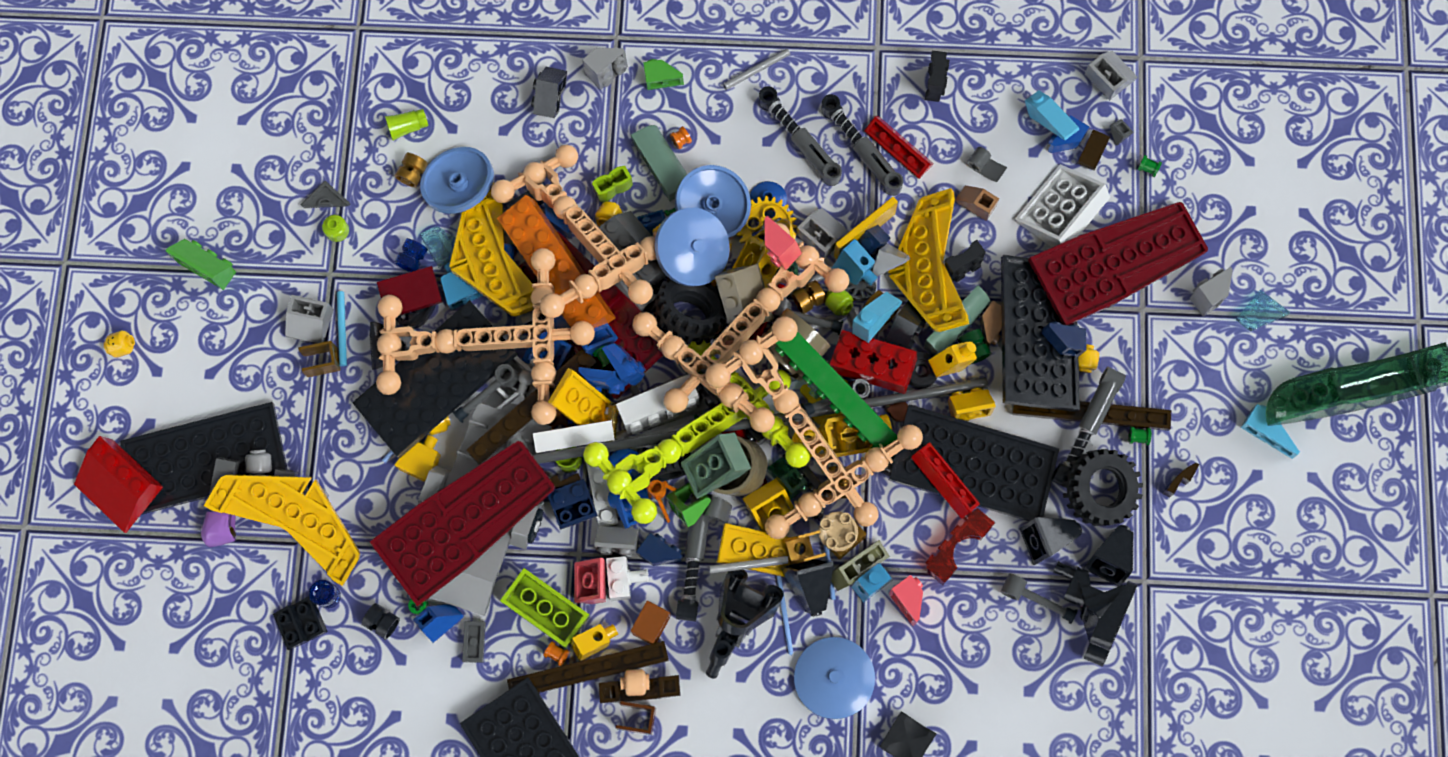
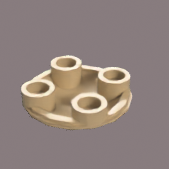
M841 511L832 512L821 520L818 528L821 532L819 533V538L828 549L844 551L852 547L857 541L858 526L849 513Z

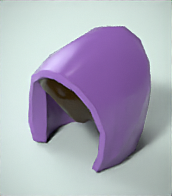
M206 512L201 529V537L207 547H215L234 542L236 540V516L227 513Z

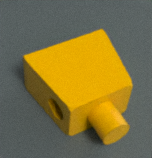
M973 342L955 344L929 359L928 361L936 378L963 371L977 359L974 353L976 346Z
M427 435L423 444L418 442L398 459L394 466L398 470L425 482L429 471L438 466L441 457L439 452L434 450L438 439Z
M599 624L573 637L571 647L578 660L584 661L607 648L610 644V639L617 636L618 632L613 624L606 628ZM594 637H598L601 641L594 640Z

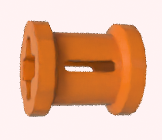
M551 641L543 656L558 662L559 666H562L570 651L563 650L555 645L554 641Z

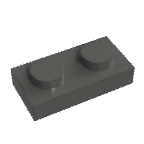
M465 621L462 662L484 663L486 622Z

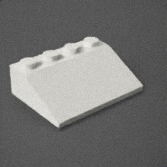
M1060 164L1018 214L1015 221L1050 247H1055L1079 236L1109 200L1110 195L1105 183Z

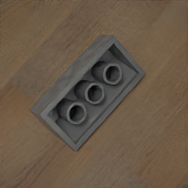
M631 211L614 215L599 227L619 251L628 246L635 245L637 242L640 244V241L645 237L652 236ZM648 260L647 265H644L642 269L635 272L641 280L649 282L652 288L667 277L657 260Z

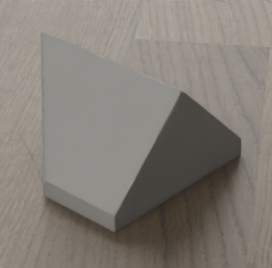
M887 243L879 249L872 272L879 276L910 260V257Z

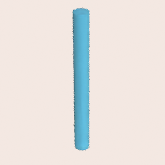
M338 291L339 366H347L345 297L343 291Z

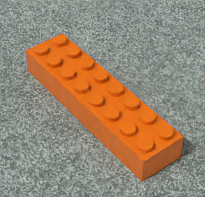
M525 195L497 218L536 277L537 270L531 265L532 254L540 248H546L553 252L555 264L549 271V283H552L554 286L553 291L555 294L560 295L569 290L570 280L574 282L579 275L586 274L533 198ZM598 291L591 298H583V303H580L577 299L567 303L562 313L570 327L576 322L586 321L596 328L610 323L616 318Z

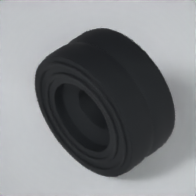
M917 352V362L909 382L911 386L923 389L930 387L937 378L928 361L933 357L931 354ZM924 366L927 369V373L924 375L917 374L916 367Z

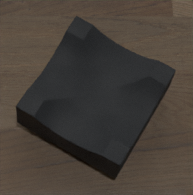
M932 50L931 63H929L928 67L930 78L928 79V89L925 93V100L939 102L941 95L944 96L948 79L947 71L950 62L949 59H946L947 52Z
M978 240L972 242L964 253L945 259L944 263L952 282H959L965 277L966 273L969 271L975 272L981 267L980 264L984 260L986 251Z
M901 711L879 747L894 757H923L936 733Z

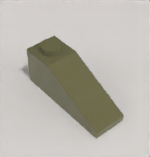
M880 540L833 570L831 582L837 591L851 585L875 565L882 563L890 557Z

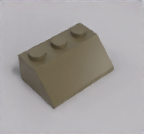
M758 263L724 270L715 276L728 324L730 325L747 305L753 303L759 291L765 288ZM753 312L751 316L756 317L760 312ZM769 312L768 317L765 316L763 323L774 319L772 312ZM740 326L738 330H745L747 327Z

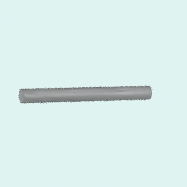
M786 48L723 83L725 89H730L790 55L789 50Z
M781 556L709 566V573L788 564V557Z

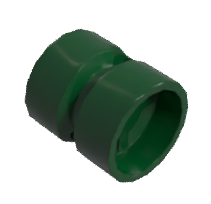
M980 329L972 330L958 339L959 344L964 342H973L975 344L976 351L974 353L977 359L971 364L978 363L992 355L988 344L983 343L984 336Z

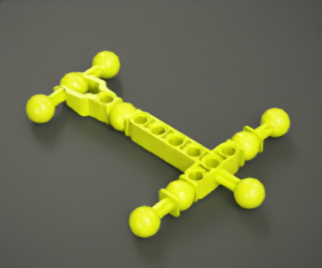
M703 340L701 345H697L695 341H692L688 348L693 349L701 356L711 346V343H706ZM713 355L711 359L717 360V358ZM777 369L784 385H787L789 389L791 385L789 374L784 370ZM736 371L731 373L730 382L738 384L743 388L744 392L748 394V400L756 408L765 407L770 410L768 404L763 400L769 393L762 385L754 390ZM771 381L769 387L771 389H778L780 383L778 381ZM721 403L681 428L676 435H672V439L662 440L658 446H654L653 449H649L642 454H630L616 464L615 467L608 460L609 452L601 442L588 444L583 452V458L591 467H599L604 473L603 479L607 480L610 492L620 495V499H626L632 506L631 514L634 520L639 524H648L655 519L657 507L653 501L641 498L637 492L648 487L650 479L658 474L662 467L666 468V464L677 462L680 456L683 457L684 454L697 449L743 418L747 417L750 420V417L741 410L737 413L730 410H733V408L726 407ZM774 416L775 423L772 429L762 432L763 437L771 440L772 446L779 443L785 449V457L789 465L795 468L806 466L811 458L809 450L803 443H794L788 436L789 427L785 426L780 417ZM635 469L642 475L633 481L627 471Z

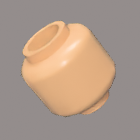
M643 669L626 670L624 677H620L621 690L625 689L627 696L645 695L646 690H649V674H645Z

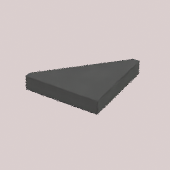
M324 181L300 205L305 209L346 207L351 204L328 182Z

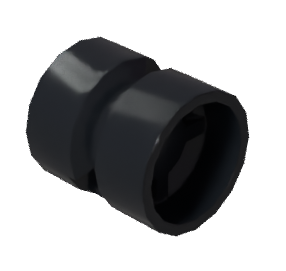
M375 603L366 612L361 625L370 631L376 630L375 634L387 640L397 628L400 618L391 612L386 613L385 608Z

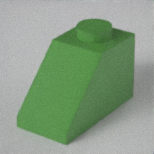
M650 59L647 62H643L647 90L684 85L683 73L662 59Z

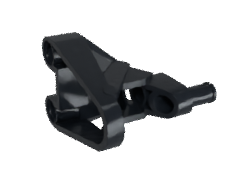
M1058 561L1053 573L1071 580L1064 600L1080 607V618L1084 623L1089 646L1084 659L1103 667L1138 584L1128 581L1126 585L1103 592L1090 585V577L1087 570L1080 567L1075 569Z
M745 570L728 571L720 588L719 609L716 619L718 620L719 627L715 635L717 640L709 657L711 662L706 670V675L709 678L715 679L718 677L721 667L727 663L734 649L740 647L746 635L749 636L754 628L774 617L784 596L781 588L775 585H768L763 592H760L745 584L748 578ZM732 612V613H734L735 615H737V616H739V617H741V618H743V619H745V620H747V621H749V622L744 623V622H742V621H740V620H738V619H736V618L730 616V613Z

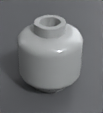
M251 450L250 454L245 456L246 473L265 475L271 472V454L266 453V450Z

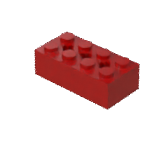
M842 330L830 366L841 376L855 380L864 379L869 384L906 394L917 362V351L873 338L867 343L852 332Z

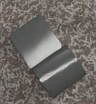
M977 147L967 161L968 166L984 177L998 182L1007 167L990 159L991 154L989 151L982 147Z
M709 496L711 502L707 506L704 516L728 524L732 505L724 499Z

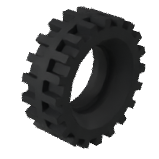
M668 277L667 281H663L653 302L652 311L655 312L654 317L656 320L660 321L658 324L659 328H665L667 330L666 333L671 331L673 335L686 340V344H691L692 341H695L697 345H701L703 340L706 343H710L712 338L716 339L719 333H721L727 320L718 286H712L711 282L700 286H684ZM674 303H691L702 310L706 319L697 320L687 317L675 308Z
M1101 449L1080 454L1077 456L1078 460L1071 461L1069 464L1072 467L1071 470H1066L1064 473L1068 479L1062 482V486L1067 487V493H1063V498H1069L1070 503L1067 504L1068 509L1075 510L1073 515L1076 518L1081 517L1083 523H1091L1093 526H1106L1123 523V519L1133 516L1131 511L1137 510L1139 507L1136 504V500L1142 499L1143 496L1138 493L1139 488L1143 487V483H1138L1137 477L1141 476L1140 471L1134 472L1133 467L1136 464L1128 462L1127 455H1119L1117 450ZM1100 469L1111 471L1119 485L1118 497L1109 506H1103L1095 502L1090 493L1091 477Z

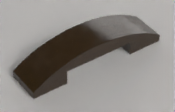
M679 675L650 678L649 690H646L643 696H627L625 689L621 690L620 681L599 683L600 703L631 702L681 696Z

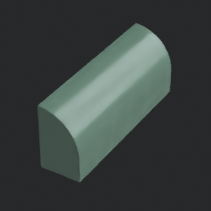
M656 125L644 127L631 134L632 143L668 200L672 201L675 199L677 188L687 175V172Z
M977 285L962 301L968 314L969 324L942 332L934 331L926 339L924 349L933 357L949 346H952L989 307L990 299L980 286Z

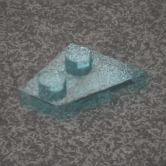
M438 226L420 234L438 268L451 261L456 240L454 236L447 234L445 230Z
M1259 290L1236 318V321L1249 331H1254L1261 326L1287 317L1290 311L1262 290Z

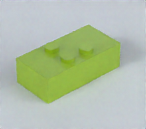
M523 568L500 600L508 608L566 649L570 645L572 638L578 634L590 617L587 612L525 568Z

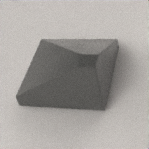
M1122 119L1110 125L1116 145H1119L1134 133Z

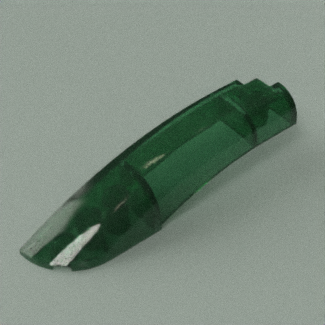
M1444 342L1389 358L1344 367H1331L1289 379L1273 391L1267 402L1265 411L1267 426L1345 414L1436 391L1437 388L1448 385V346Z

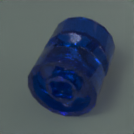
M406 238L402 245L403 252L398 253L394 263L408 272L416 271L421 265L419 260H423L428 249L421 243Z
M318 580L311 585L309 597L314 604L324 609H330L339 603L341 592L335 584L327 580Z

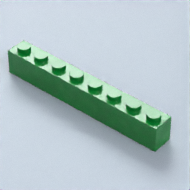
M799 332L791 341H778L775 343L776 347L774 349L782 357L785 355L790 360L788 364L795 371L799 369L804 374L802 379L808 385L813 384L817 388L815 392L823 400L827 398L831 402L829 407L836 414L840 412L845 417L843 421L850 428L853 426L858 431L856 435L864 443L868 441L872 445L871 448L879 447L880 443L883 447H886L897 439V435Z

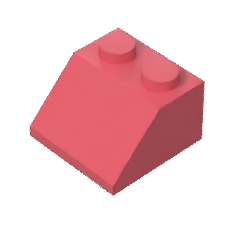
M766 216L764 220L767 255L777 268L781 266L787 270L802 252L796 240L771 218Z
M604 558L575 562L574 603L598 604L606 602V562Z
M910 575L893 587L889 595L910 624L914 626L920 619L923 590L921 588L923 585L917 577L913 578Z

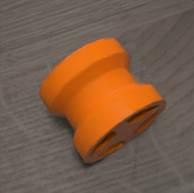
M683 126L677 132L670 133V138L678 150L683 148L684 144L692 142L689 133Z

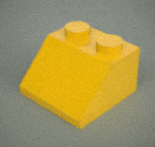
M975 388L971 392L964 394L962 391L955 392L948 399L951 417L964 421L991 416L996 407L988 389Z
M776 478L742 498L757 526L764 532H766V520L770 516L775 514L784 516L794 509L786 490Z

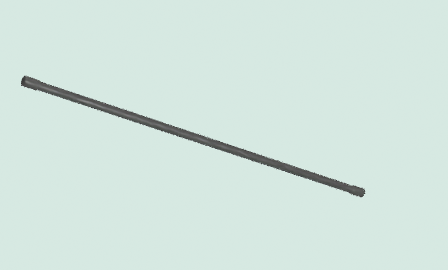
M984 377L966 382L907 391L906 394L895 393L863 400L871 408L942 396L960 391H971L975 388L988 389V381ZM828 405L816 410L809 417L836 413ZM783 413L774 414V416L780 417L783 422L789 421V417L786 418ZM799 413L794 414L792 420L803 419ZM747 418L740 420L722 433L752 427ZM679 430L602 444L606 446L608 452L659 444L662 440L672 439V435H676ZM586 446L534 454L533 456L539 464L582 457Z

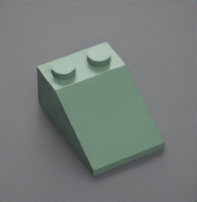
M735 433L716 436L681 462L696 498H700L735 480L751 469Z

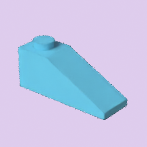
M1040 90L1025 100L1029 117L1063 140L1068 139L1079 131V127L1056 102Z
M888 292L883 293L865 306L854 318L852 333L869 343L902 304V301Z
M1255 405L1240 428L1291 459L1296 457L1300 451L1275 414L1270 412L1271 410L1264 405Z

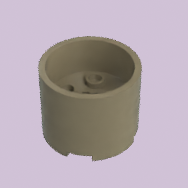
M786 308L778 317L787 316L792 318L798 326V332L821 356L831 347L815 329L790 309ZM773 324L762 335V337H764L766 334L772 331ZM775 344L770 346L768 349L778 361V365L800 382L804 374L799 369L795 371L788 364L790 360L785 355L782 357L774 349L776 347Z
M737 436L751 469L735 480L715 489L714 492L741 497L747 496L761 487L766 475L768 462L764 451L757 443Z

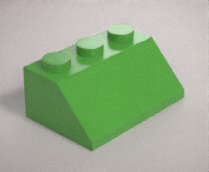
M183 239L166 249V252L178 264L223 291L236 273L230 261L225 258L222 260L218 259L216 253L210 249H207V251L201 249L202 245L194 240L190 242Z

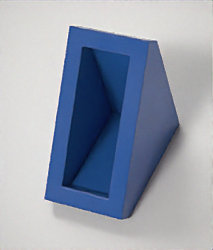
M606 323L594 328V339L589 344L582 346L586 353L594 356L595 350L602 346L613 344L617 341L618 337L609 324Z

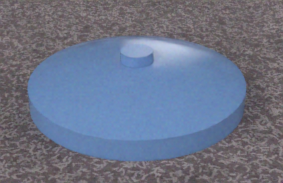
M471 147L453 148L441 153L428 164L420 182L421 194L427 204L435 211L446 214L464 212L476 206L488 194L493 184L494 170L487 156L478 149Z
M706 165L694 169L681 181L675 195V210L678 211L685 208L706 210L719 219L727 232L728 238H731L746 224L750 215L751 199L745 183L737 174L722 166Z
M685 208L675 211L666 217L658 228L655 237L656 259L662 271L678 284L700 286L715 280L716 275L724 270L728 262L730 245L727 232L719 219L706 210Z
M829 637L814 642L803 651L795 667L794 684L799 699L812 713L827 719H843L856 714L867 704L875 686V671L869 656L859 645L845 638Z

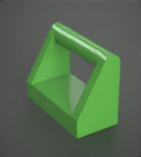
M690 483L666 495L672 512L687 527L696 523L711 502L710 498L704 495L698 498L699 500L686 506L684 503L691 493L694 494Z

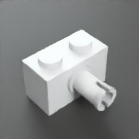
M626 556L606 558L609 597L611 601L631 599V583L649 582L648 569L630 571Z

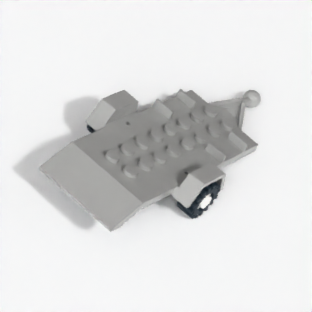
M524 370L519 374L520 385L517 392L497 408L482 403L476 406L472 419H469V426L460 450L457 451V458L452 471L439 466L431 469L422 487L418 504L479 466L466 450L525 399L524 394L527 386L533 382L531 371ZM532 419L488 459L517 441L523 442L532 455L543 453H536L533 433L552 430V427L538 424ZM544 501L538 504L467 570L430 598L485 616L494 584L509 544L526 550L528 543L532 544L543 519L544 512L540 507Z

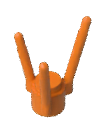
M653 480L646 487L648 497H653L657 500L666 522L669 523L670 519L662 498L666 494V488L671 491H675L677 488L669 485L667 481Z

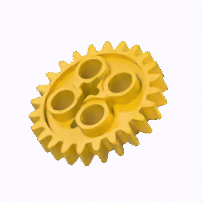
M768 196L765 197L764 201L758 197V203L751 200L749 218L741 231L737 233L738 237L743 236L739 241L740 244L745 243L747 238L750 237L759 238L762 235L765 236L763 224L765 223L766 211L773 210L775 212V216L771 218L773 221L781 218L789 220L792 224L796 221L795 217H790L794 213L793 210L787 212L789 205L787 204L783 207V200L776 203L775 197L771 201L768 200ZM750 220H757L759 225L756 228H751L748 225ZM792 224L793 230L797 229V225ZM761 230L757 235L752 236V233Z

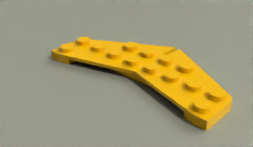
M490 189L480 203L462 212L449 266L453 274L509 315L519 316L534 310L531 301V294L534 289L531 281L504 250V228L497 219L503 214V203H498L493 199Z
M952 188L924 196L918 201L898 250L909 255L910 260L888 271L890 274L888 276L936 332L969 324L968 314L943 262L955 201Z
M227 474L218 480L204 504L205 507L215 512L227 513L281 527L315 559L334 582L341 586L345 584L360 559V551L317 479L314 480L307 494H304V491L312 477Z

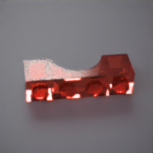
M978 508L963 518L965 522L961 527L958 524L950 533L953 535L949 541L945 539L938 547L940 552L936 556L932 554L925 562L927 565L925 571L941 585H944L958 568L953 557L955 546L965 539L981 541L995 524L992 519Z

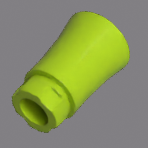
M423 109L384 116L392 141L421 130L420 128L429 126Z

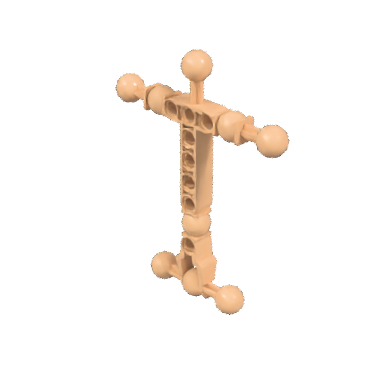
M568 144L561 145L556 150L555 157L546 162L541 160L540 163L531 162L525 166L523 172L518 173L517 178L510 182L504 179L497 180L491 188V195L495 201L507 203L513 199L517 189L526 185L528 191L537 201L543 200L553 209L558 218L563 219L566 225L568 224L569 230L599 262L592 270L588 271V274L579 275L574 282L570 280L569 290L560 295L553 293L545 295L541 299L540 310L547 318L559 317L567 303L574 299L583 303V298H591L597 291L601 292L620 281H623L629 287L628 296L635 304H645L651 300L653 289L649 282L637 280L633 274L642 269L644 265H647L648 260H657L655 255V237L657 232H654L653 236L645 237L640 241V244L637 242L635 245L628 246L619 251L589 216L578 207L575 200L567 196V193L563 191L559 183L558 174L554 169L559 166L563 168L573 167L578 160L576 148ZM547 177L551 184L544 186L542 183Z
M776 223L790 235V231L786 227V225L782 223ZM800 242L798 246L802 254L795 261L804 271L797 276L793 272L788 271L789 267L785 270L780 266L778 273L772 279V283H768V288H763L759 291L753 303L747 305L701 356L693 349L688 348L681 337L673 335L671 331L665 334L657 327V320L652 314L648 312L637 314L632 324L636 334L643 337L651 336L658 342L657 347L666 358L675 360L677 364L680 363L681 367L691 375L680 388H672L666 392L663 400L666 409L673 413H680L685 410L689 401L688 396L701 383L710 392L717 395L724 406L733 408L735 413L741 410L750 417V425L755 431L762 433L772 429L775 423L772 411L765 407L756 408L748 401V394L744 392L740 385L729 381L726 386L715 388L707 382L705 374H698L701 369H707L713 363L724 364L729 361L734 355L733 352H737L740 345L747 341L761 326L765 316L768 317L769 312L778 309L780 302L784 300L783 297L788 296L797 287H804L815 274V271L825 278L824 282L829 291L840 293L846 290L850 279L845 270L840 268L831 269L824 263L825 258H820L819 252L815 247L810 245L804 246V242ZM781 283L786 284L783 288L777 287ZM753 312H760L756 317L751 316ZM740 326L747 327L744 331L738 330ZM728 340L734 341L731 345H725V342ZM713 355H721L717 360L711 359ZM686 357L693 358L690 362H684Z
M540 248L531 257V265L537 270V283L532 284L534 290L531 294L534 309L532 314L533 325L471 328L459 331L443 329L438 333L432 331V333L415 331L410 326L396 328V318L402 312V303L396 296H383L377 306L379 314L384 318V329L379 331L382 335L377 341L378 351L382 354L379 359L383 361V372L377 376L376 380L377 389L386 395L395 394L400 389L401 379L395 372V359L397 361L416 360L422 354H430L435 351L437 353L449 354L456 349L458 351H461V349L465 351L533 347V356L535 358L533 363L535 365L532 368L531 377L534 381L532 385L538 389V402L533 405L531 415L536 423L546 425L551 423L556 416V408L548 403L550 388L555 387L553 381L556 377L553 363L554 341L572 340L577 345H587L594 339V327L586 321H579L571 328L554 329V318L546 317L544 320H539V317L542 315L540 310L541 299L547 294H555L553 291L554 286L552 283H549V271L554 267L555 255L549 249ZM528 333V337L525 340H520L522 334ZM541 333H548L544 339H539ZM503 335H509L506 341H501ZM484 336H489L488 341L481 342ZM399 337H412L409 350L400 351L402 343ZM465 337H470L467 343L462 344ZM431 339V343L424 346L425 341ZM548 351L546 357L539 358L541 352Z
M787 316L778 318L773 323L772 331L764 337L757 335L756 340L744 341L740 345L739 352H733L734 357L724 364H711L705 373V378L711 386L721 388L729 383L731 373L742 366L751 381L756 384L760 383L771 395L775 409L783 413L786 418L789 417L790 425L829 478L818 487V490L814 489L813 492L803 494L798 502H794L795 508L784 516L779 514L770 516L766 520L765 531L773 539L784 538L789 533L791 524L802 517L807 521L808 517L817 516L827 504L835 502L844 495L855 508L853 512L855 521L864 527L871 526L877 521L879 511L874 504L864 502L855 487L866 481L870 474L871 476L874 475L873 472L885 470L889 462L893 463L891 457L901 450L917 448L923 440V434L917 426H903L898 432L897 439L886 447H883L880 443L879 447L869 449L865 456L861 457V460L854 461L847 467H844L808 414L801 408L797 394L793 390L788 389L787 385H784L777 371L778 361L768 349L778 341L788 342L796 336L798 326L792 318ZM765 354L772 366L770 369L764 370L762 374L756 375L749 365L759 363ZM771 381H778L780 387L778 389H771L769 384ZM794 414H802L803 419L800 422H795L792 420ZM806 430H813L815 432L811 438H806L803 434ZM818 446H823L826 448V451L823 454H817L815 449ZM830 462H834L837 464V468L829 470L827 465ZM858 467L865 469L862 475L855 474V470ZM842 478L849 480L846 486H840L838 481ZM824 490L832 491V495L829 497H823L821 494Z

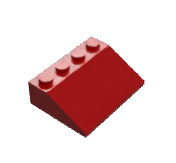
M99 436L87 450L74 485L124 533L128 532L163 488L113 439Z

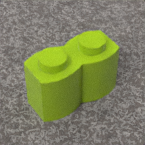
M619 166L613 169L609 175H602L592 182V186L600 202H607L616 194L628 191L633 186V182L626 166Z

